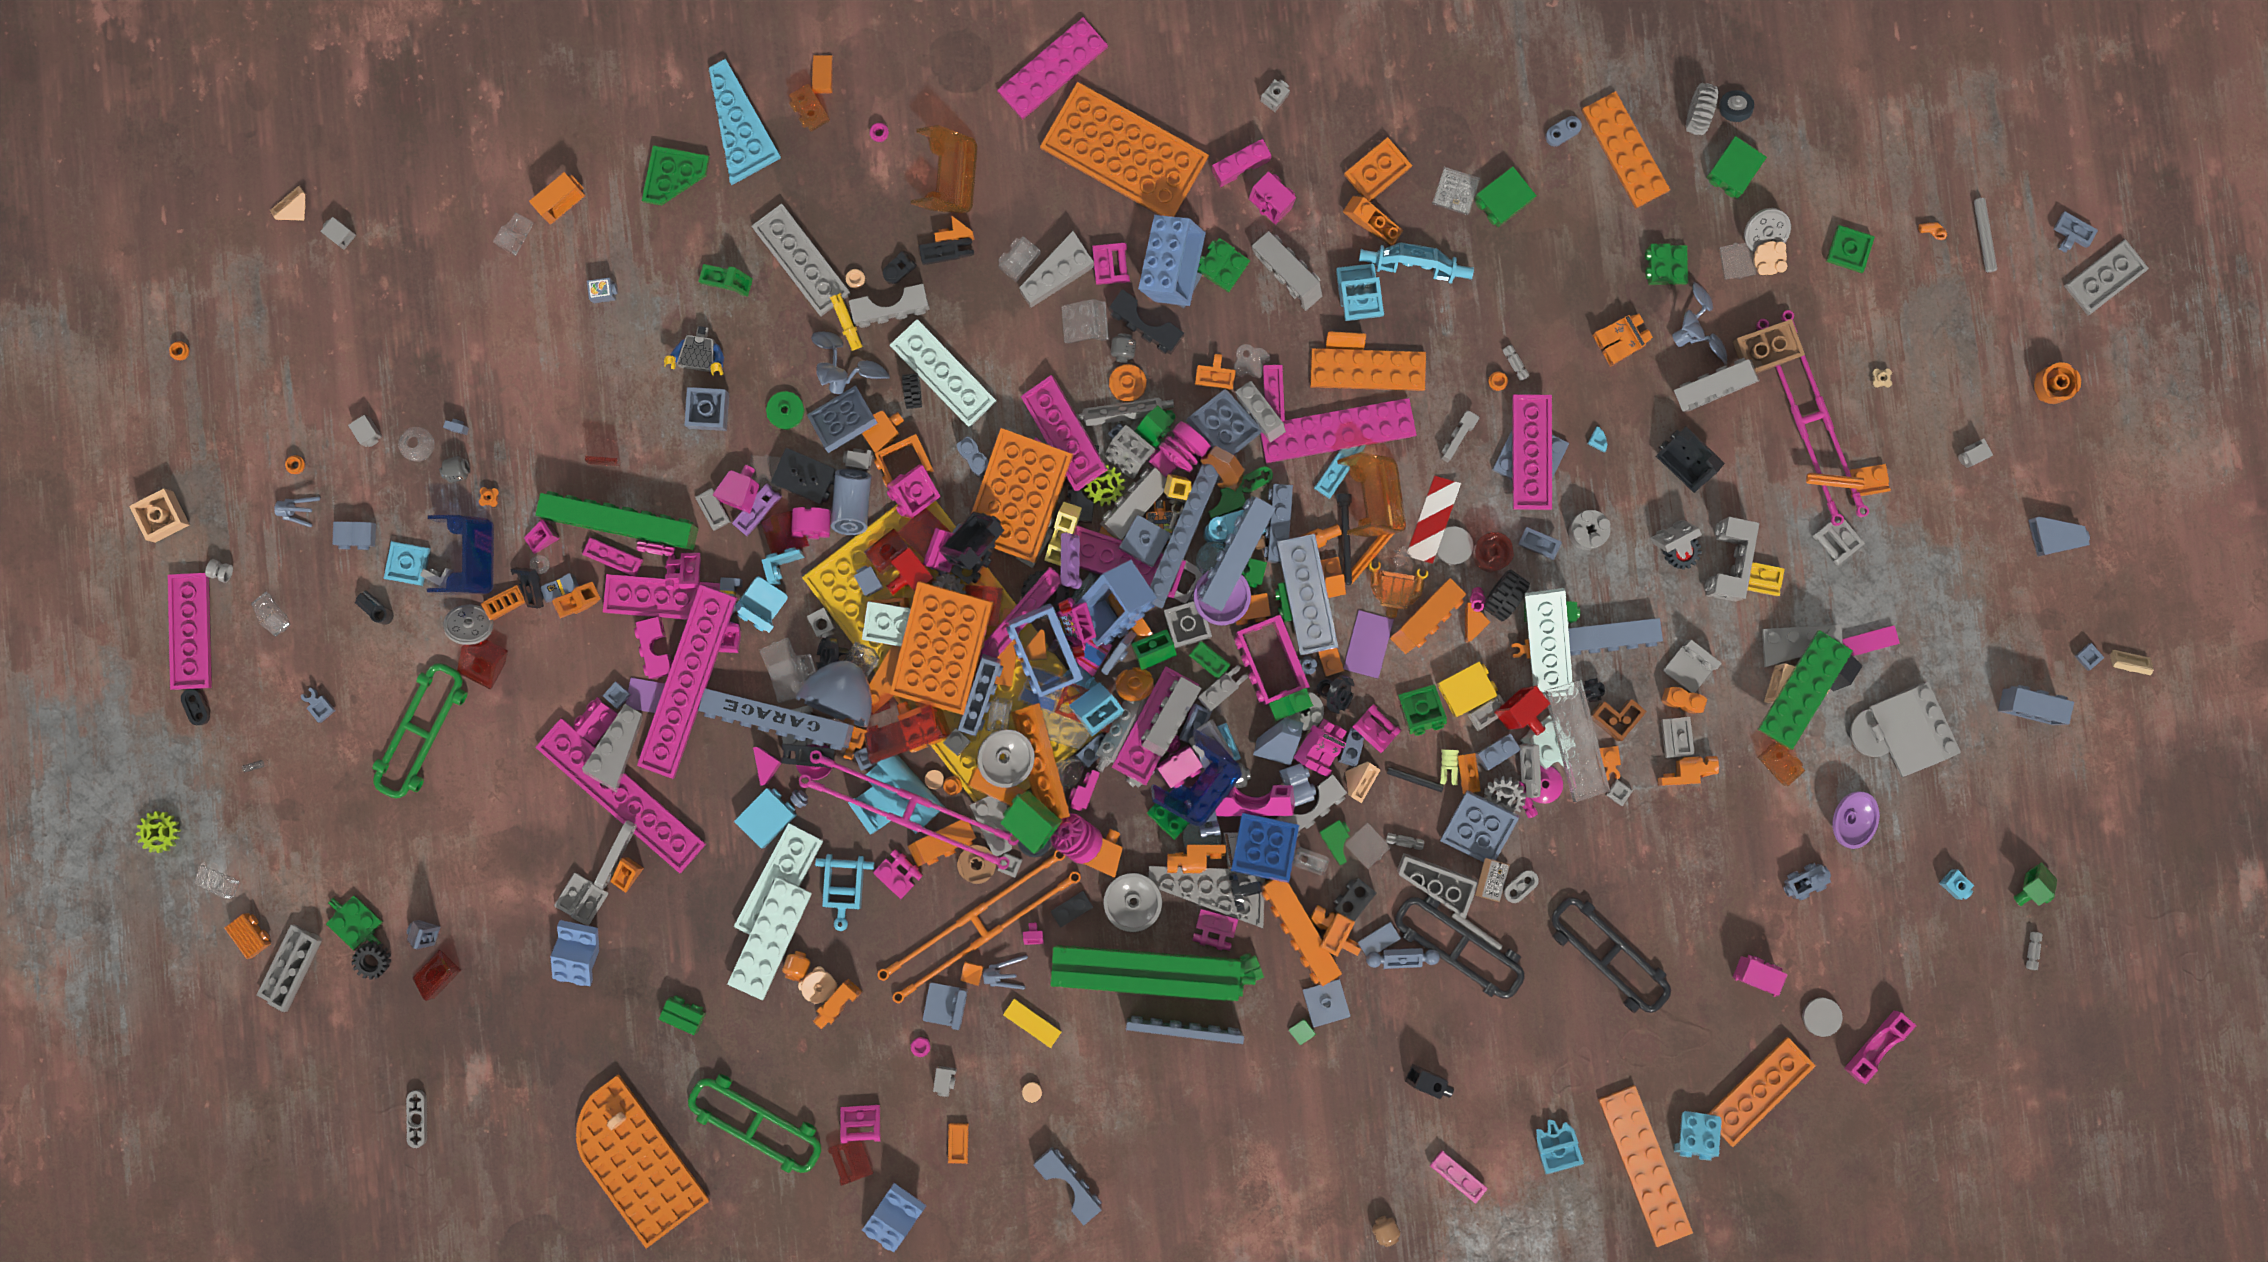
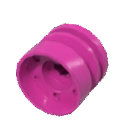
M1180 421L1172 430L1177 439L1174 440L1167 436L1165 440L1170 446L1162 442L1159 448L1174 465L1190 473L1193 467L1189 462L1194 465L1198 463L1193 456L1194 453L1203 457L1211 446L1198 432Z
M1070 813L1069 817L1062 818L1061 824L1051 836L1053 847L1075 863L1084 864L1091 861L1099 853L1102 846L1103 837L1100 830L1078 814Z

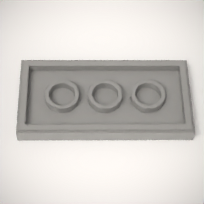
M2124 239L2064 285V287L2084 312L2090 315L2149 268L2127 240Z

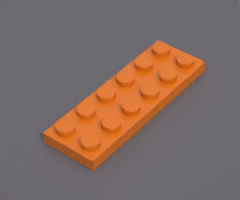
M1616 91L1581 110L1635 209L1670 191Z
M1312 348L1310 387L1424 391L1426 352Z
M1040 703L1011 712L1015 730L1023 734L1030 741L1034 750V765L1028 775L1033 795L1058 818L1069 817L1068 805Z
M1786 1037L1708 1115L1721 1118L1720 1135L1731 1147H1734L1816 1065L1790 1038Z

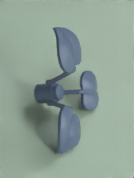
M1694 282L1693 293L1697 301L1702 305V309L1697 315L1691 310L1686 311L1682 329L1672 335L1673 339L1679 347L1688 342L1693 344L1697 341L1707 340L1714 353L1726 365L1727 353L1723 342L1715 334L1705 336L1704 330L1698 321V318L1706 309L1709 311L1713 310L1712 299L1702 286Z
M816 332L812 334L811 339L815 345L824 349L832 348L833 365L823 362L819 363L816 367V373L821 385L830 383L829 390L832 393L842 394L846 383H850L856 372H859L861 376L866 378H890L882 366L872 361H860L857 365L858 367L848 376L845 370L836 366L837 348L843 347L842 339L830 332Z

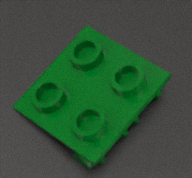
M1169 788L1147 812L1149 817L1174 840L1196 817L1195 810L1172 788Z

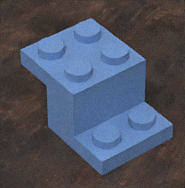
M560 920L557 926L558 939L551 954L552 979L560 982L575 983L579 986H591L593 981L592 968L599 952L598 928Z
M894 1183L862 1231L869 1238L881 1243L885 1249L895 1252L926 1205Z

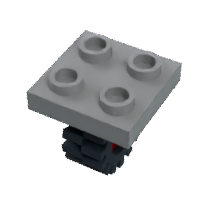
M1685 520L1677 521L1672 527L1659 530L1655 536L1651 537L1653 544L1664 550L1665 560L1678 569L1685 570V567L1689 569L1691 564L1695 566L1697 564L1695 560L1699 561L1700 559L1698 554L1702 553L1699 550L1701 545L1695 539L1702 535L1700 529Z

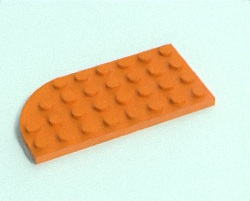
M619 1074L588 1098L577 1122L576 1142L579 1155L647 1249L709 1202L710 1198ZM623 1112L627 1117L625 1121L615 1129L610 1130L607 1122L616 1114Z

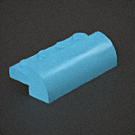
M895 751L886 755L866 774L898 789L902 788L945 808ZM869 782L894 811L902 817L909 800L897 795L898 793ZM917 803L910 821L924 827L941 811Z

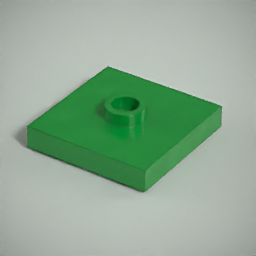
M1838 225L1826 262L1863 273L1875 236Z

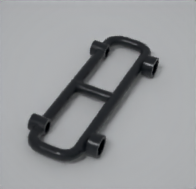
M1427 895L1424 900L1419 897L1408 898L1401 905L1395 916V924L1404 933L1402 935L1404 939L1410 943L1415 940L1426 949L1437 951L1441 959L1483 986L1484 989L1482 991L1490 997L1496 995L1502 999H1508L1513 997L1519 990L1525 979L1524 970L1518 964L1521 959L1520 955L1509 948L1505 954L1501 953L1439 911L1437 908L1441 902L1430 895ZM1411 905L1420 906L1463 936L1450 955L1403 923V917ZM1469 940L1517 973V978L1509 990L1503 991L1457 960Z
M1575 897L1566 898L1554 910L1551 918L1552 924L1557 930L1552 935L1553 939L1563 947L1569 941L1628 996L1623 1004L1635 1014L1639 1008L1648 1013L1658 1011L1671 996L1670 984L1664 979L1667 974L1659 967L1655 970L1593 912L1596 908L1589 901L1583 903ZM1575 905L1585 916L1616 943L1601 961L1560 923L1559 917L1568 906ZM1621 949L1643 968L1655 982L1662 986L1663 994L1653 1005L1646 1004L1607 967Z

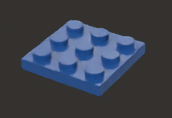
M1242 813L1231 871L1288 883L1299 825Z

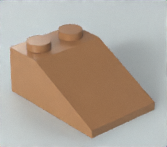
M1792 319L1739 337L1733 341L1738 358L1742 359L1745 357L1746 360L1750 359L1756 373L1805 355Z

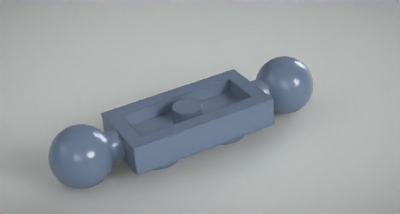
M1422 948L1384 950L1383 956L1376 952L1369 953L1366 962L1373 968L1378 967L1381 963H1383L1384 969L1422 967L1423 962L1435 965L1439 962L1440 956L1435 950H1428L1423 954Z

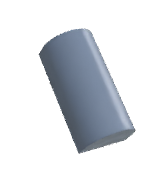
M1193 703L1178 739L1189 743L1188 739L1195 736L1199 742L1200 738L1196 733V729L1208 722L1212 711L1209 712L1206 708Z

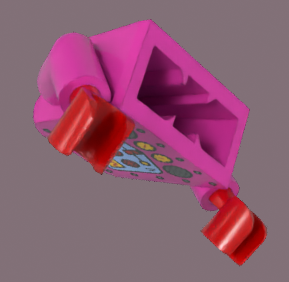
M1067 598L1065 601L1058 603L1060 611L1056 612V616L1066 640L1076 645V647H1072L1074 658L1085 657L1086 642L1096 637L1086 602L1075 604L1072 598Z

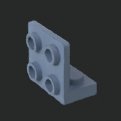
M931 982L929 984L923 1021L952 1026L951 1029L959 1030L961 1028L968 989Z

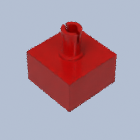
M908 548L891 561L900 576L886 585V587L894 596L905 585H910L915 592L919 581L932 585V581L936 580L914 552Z
M1537 686L1520 688L1494 713L1508 730L1521 729L1528 724L1535 735L1538 736L1545 731L1546 727L1543 726L1536 716L1551 703Z

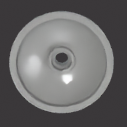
M1010 729L999 730L990 734L983 741L978 751L977 763L979 771L986 781L997 787L1008 788L1020 784L1028 777L1034 765V750L1030 741L1023 734ZM1004 753V759L1000 760L999 756Z
M1128 873L1119 876L1108 886L1104 896V909L1108 919L1116 927L1129 932H1137L1150 927L1157 920L1162 908V897L1157 885L1150 878L1142 874ZM1136 898L1137 904L1132 905L1130 899Z

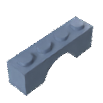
M1051 1147L1033 1165L1045 1180L1060 1178L1071 1185L1075 1193V1201L1071 1211L1085 1225L1102 1210L1100 1205L1102 1201L1096 1194L1092 1195L1088 1191L1090 1187L1083 1179H1078L1075 1175L1077 1171L1071 1164L1067 1165L1063 1161L1065 1157L1059 1149L1054 1150Z

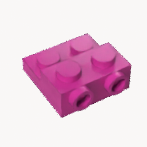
M920 464L907 474L899 475L886 485L889 489L887 495L898 504L896 507L897 512L901 516L913 518L941 497L925 468Z
M1092 770V773L1087 772L1084 784H1087L1086 788L1079 785L1077 789L1073 788L1069 799H1072L1071 808L1082 811V808L1087 809L1100 775L1099 772Z

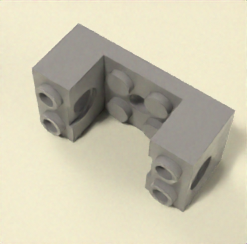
M1728 517L1716 524V540L1738 544V546L1734 550V558L1736 560L1735 565L1731 568L1730 576L1716 574V577H1709L1704 586V590L1707 591L1706 596L1735 602L1746 599L1759 523Z

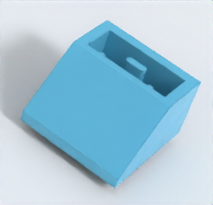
M1101 683L1095 685L1069 705L1091 736H1094L1124 712L1113 695Z

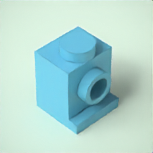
M1951 869L1939 883L1956 899H1967L1973 893L1972 888L1974 885L1956 869ZM1962 883L1963 886L1959 889L1958 885Z

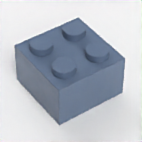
M687 387L685 426L688 429L727 431L729 392L725 389Z

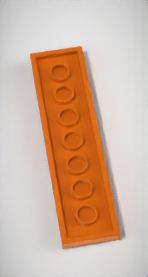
M1633 1085L1599 1098L1598 1101L1655 1246L1659 1247L1692 1234L1693 1231L1636 1086Z

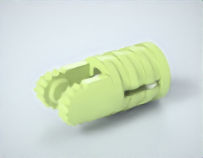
M1441 750L1440 784H1446L1447 769H1452V784L1458 785L1459 750Z

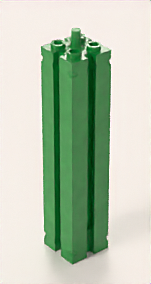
M1056 945L1053 947L1050 986L1239 1001V997H1243L1244 984L1255 985L1256 977L1244 976L1245 964H1241L1242 959Z

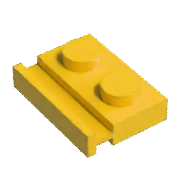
M1752 562L1747 590L1780 596L1785 569Z

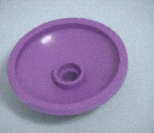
M1207 571L1199 578L1194 588L1193 600L1197 612L1203 619L1215 625H1229L1243 617L1250 605L1251 592L1248 582L1242 575L1240 576L1221 612L1198 600V591L1208 580L1207 574L1209 571Z
M1855 791L1845 796L1838 804L1833 816V832L1837 841L1842 846L1851 849H1857L1866 845L1877 830L1879 807L1876 800L1870 794L1862 791Z

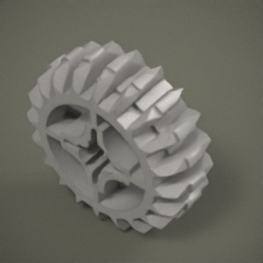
M1699 84L1692 97L1686 120V130L1691 134L1704 135L1712 122L1719 93L1718 88L1713 86V84Z

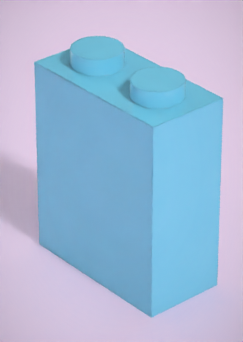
M766 788L734 821L761 849L765 848L796 816L794 813L796 809L789 802L784 803L780 799L782 795L775 788L772 790Z

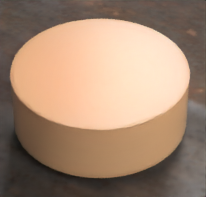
M852 269L846 275V282L849 287L859 289L865 284V276L862 271Z
M931 770L925 776V783L930 789H939L943 786L944 775L938 770Z
M1029 1082L1024 1086L1022 1094L1026 1101L1036 1102L1042 1095V1089L1038 1083Z
M620 1112L607 1122V1126L610 1130H613L625 1121L627 1117L623 1112Z

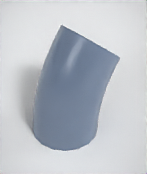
M840 469L835 472L831 528L835 532L844 535H857L867 530L871 474L856 469Z

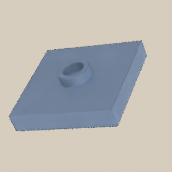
M1137 515L1118 549L1153 567L1171 533Z
M1129 631L1101 669V672L1107 675L1119 660L1123 661L1128 654L1126 649L1137 635L1135 632Z
M1340 979L1333 980L1324 986L1316 985L1302 989L1313 1028L1351 1017Z

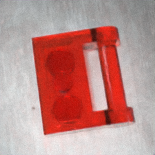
M862 1140L848 1141V1143H840L828 1148V1152L832 1155L840 1176L839 1182L841 1186L874 1173ZM841 1150H844L852 1175L850 1176L847 1175L839 1154Z

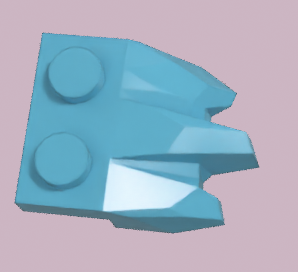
M1548 1120L1547 1133H1544L1542 1129H1536L1538 1151L1546 1175L1584 1164L1575 1131L1568 1123L1565 1122L1562 1129H1558L1554 1120Z

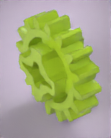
M1106 465L1108 470L1104 472L1106 476L1097 477L1086 485L1088 488L1084 489L1086 493H1090L1087 498H1094V504L1099 501L1101 507H1103L1105 502H1107L1108 506H1111V501L1116 502L1117 496H1123L1120 491L1125 490V487L1121 486L1125 480L1119 479L1122 475L1121 472L1116 474V468L1114 467L1112 470H1109L1108 465ZM1113 478L1117 481V488L1112 485ZM1105 482H1108L1109 488H1104V490H1101V485L1099 483L1104 484ZM1092 483L1097 486L1096 494L1092 490ZM1106 494H1111V495H1112L1111 497H1108V498H1102L1103 495H1106Z
M154 811V814L148 813L147 818H141L140 820L143 824L137 825L140 832H137L136 835L141 836L138 843H144L142 848H149V852L163 853V850L170 851V846H176L177 844L174 840L180 839L177 832H180L181 829L176 828L179 821L173 822L175 816H168V812ZM157 819H161V820H162L161 822H158V823H157V822H153L154 820H157ZM163 842L161 845H156L155 843Z

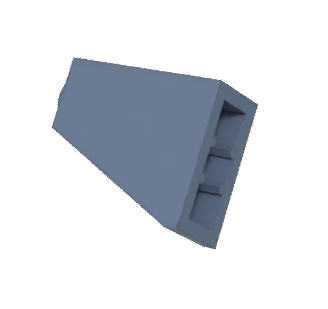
M2043 517L2028 520L2038 557L2090 545V535L2085 526Z
M1284 718L1257 738L1253 755L1291 765L1301 738L1304 723Z

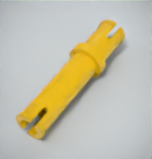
M841 293L829 297L844 330L842 333L846 335L851 350L863 347L856 332L857 327L853 325Z

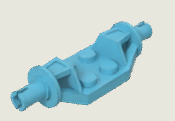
M1397 243L1385 249L1384 245H1381L1378 252L1361 249L1359 256L1360 262L1375 263L1377 272L1384 270L1396 273L1398 262L1405 266L1419 265L1424 269L1434 268L1433 279L1446 280L1450 284H1452L1455 277L1472 280L1474 267L1457 265L1456 257H1453L1451 261L1437 248L1406 243Z

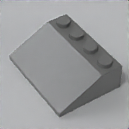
M1929 682L1917 684L1869 707L1876 724H1879L1885 735L1884 741L1901 777L1961 753Z

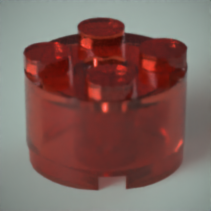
M1499 532L1483 535L1475 542L1472 550L1474 563L1478 568L1486 572H1497L1505 568L1512 561L1514 555L1511 540ZM1494 548L1496 555L1491 556L1489 550Z

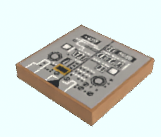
M1485 858L1475 896L1500 902L1510 865Z

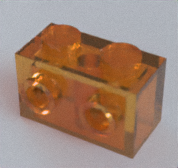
M809 84L789 94L791 108L794 113L799 112L801 115L798 118L804 128L808 127L810 132L830 121Z
M1774 742L1757 758L1783 786H1789L1805 772V769L1802 767L1803 763L1789 753L1790 749L1778 742Z

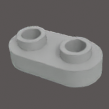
M1532 871L1520 873L1505 887V899L1512 903L1520 902L1536 888L1538 876ZM1526 877L1531 879L1529 884H1526L1524 881ZM1515 889L1516 895L1512 897L1510 891Z

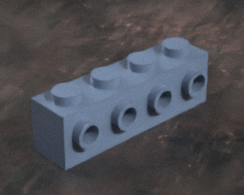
M1273 484L1272 489H1269L1268 500H1271V505L1276 507L1270 519L1269 527L1266 526L1265 538H1268V546L1264 548V557H1267V562L1281 563L1277 541L1289 539L1293 485Z
M982 654L964 715L961 716L958 725V731L977 736L978 730L982 731L985 720L982 719L984 712L988 713L991 702L988 701L990 694L994 695L997 684L994 683L996 676L1000 677L1002 673L1001 659Z

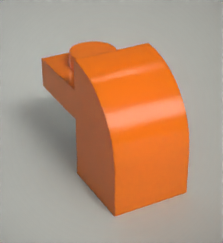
M593 582L576 587L571 593L553 599L552 603L559 617L563 618L592 607L601 598Z

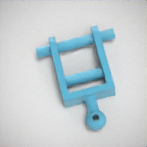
M827 854L826 859L816 858L815 866L825 867L822 907L838 908L834 927L837 931H844L848 926V921L845 919L846 909L861 908L864 869H874V862L864 861V856H859L858 861L835 860L832 854ZM832 867L856 868V888L832 887ZM830 894L855 896V903L830 902Z

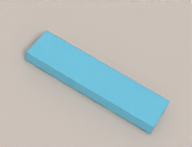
M1366 445L1341 449L1314 489L1330 499Z

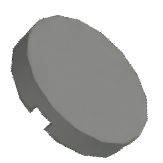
M1456 526L1448 527L1444 531L1436 554L1445 563L1451 565L1461 564L1472 554L1473 540L1470 534L1463 528Z
M1823 997L1809 1001L1802 1013L1806 1029L1812 1034L1821 1037L1831 1036L1837 1032L1843 1019L1838 1004L1831 999Z

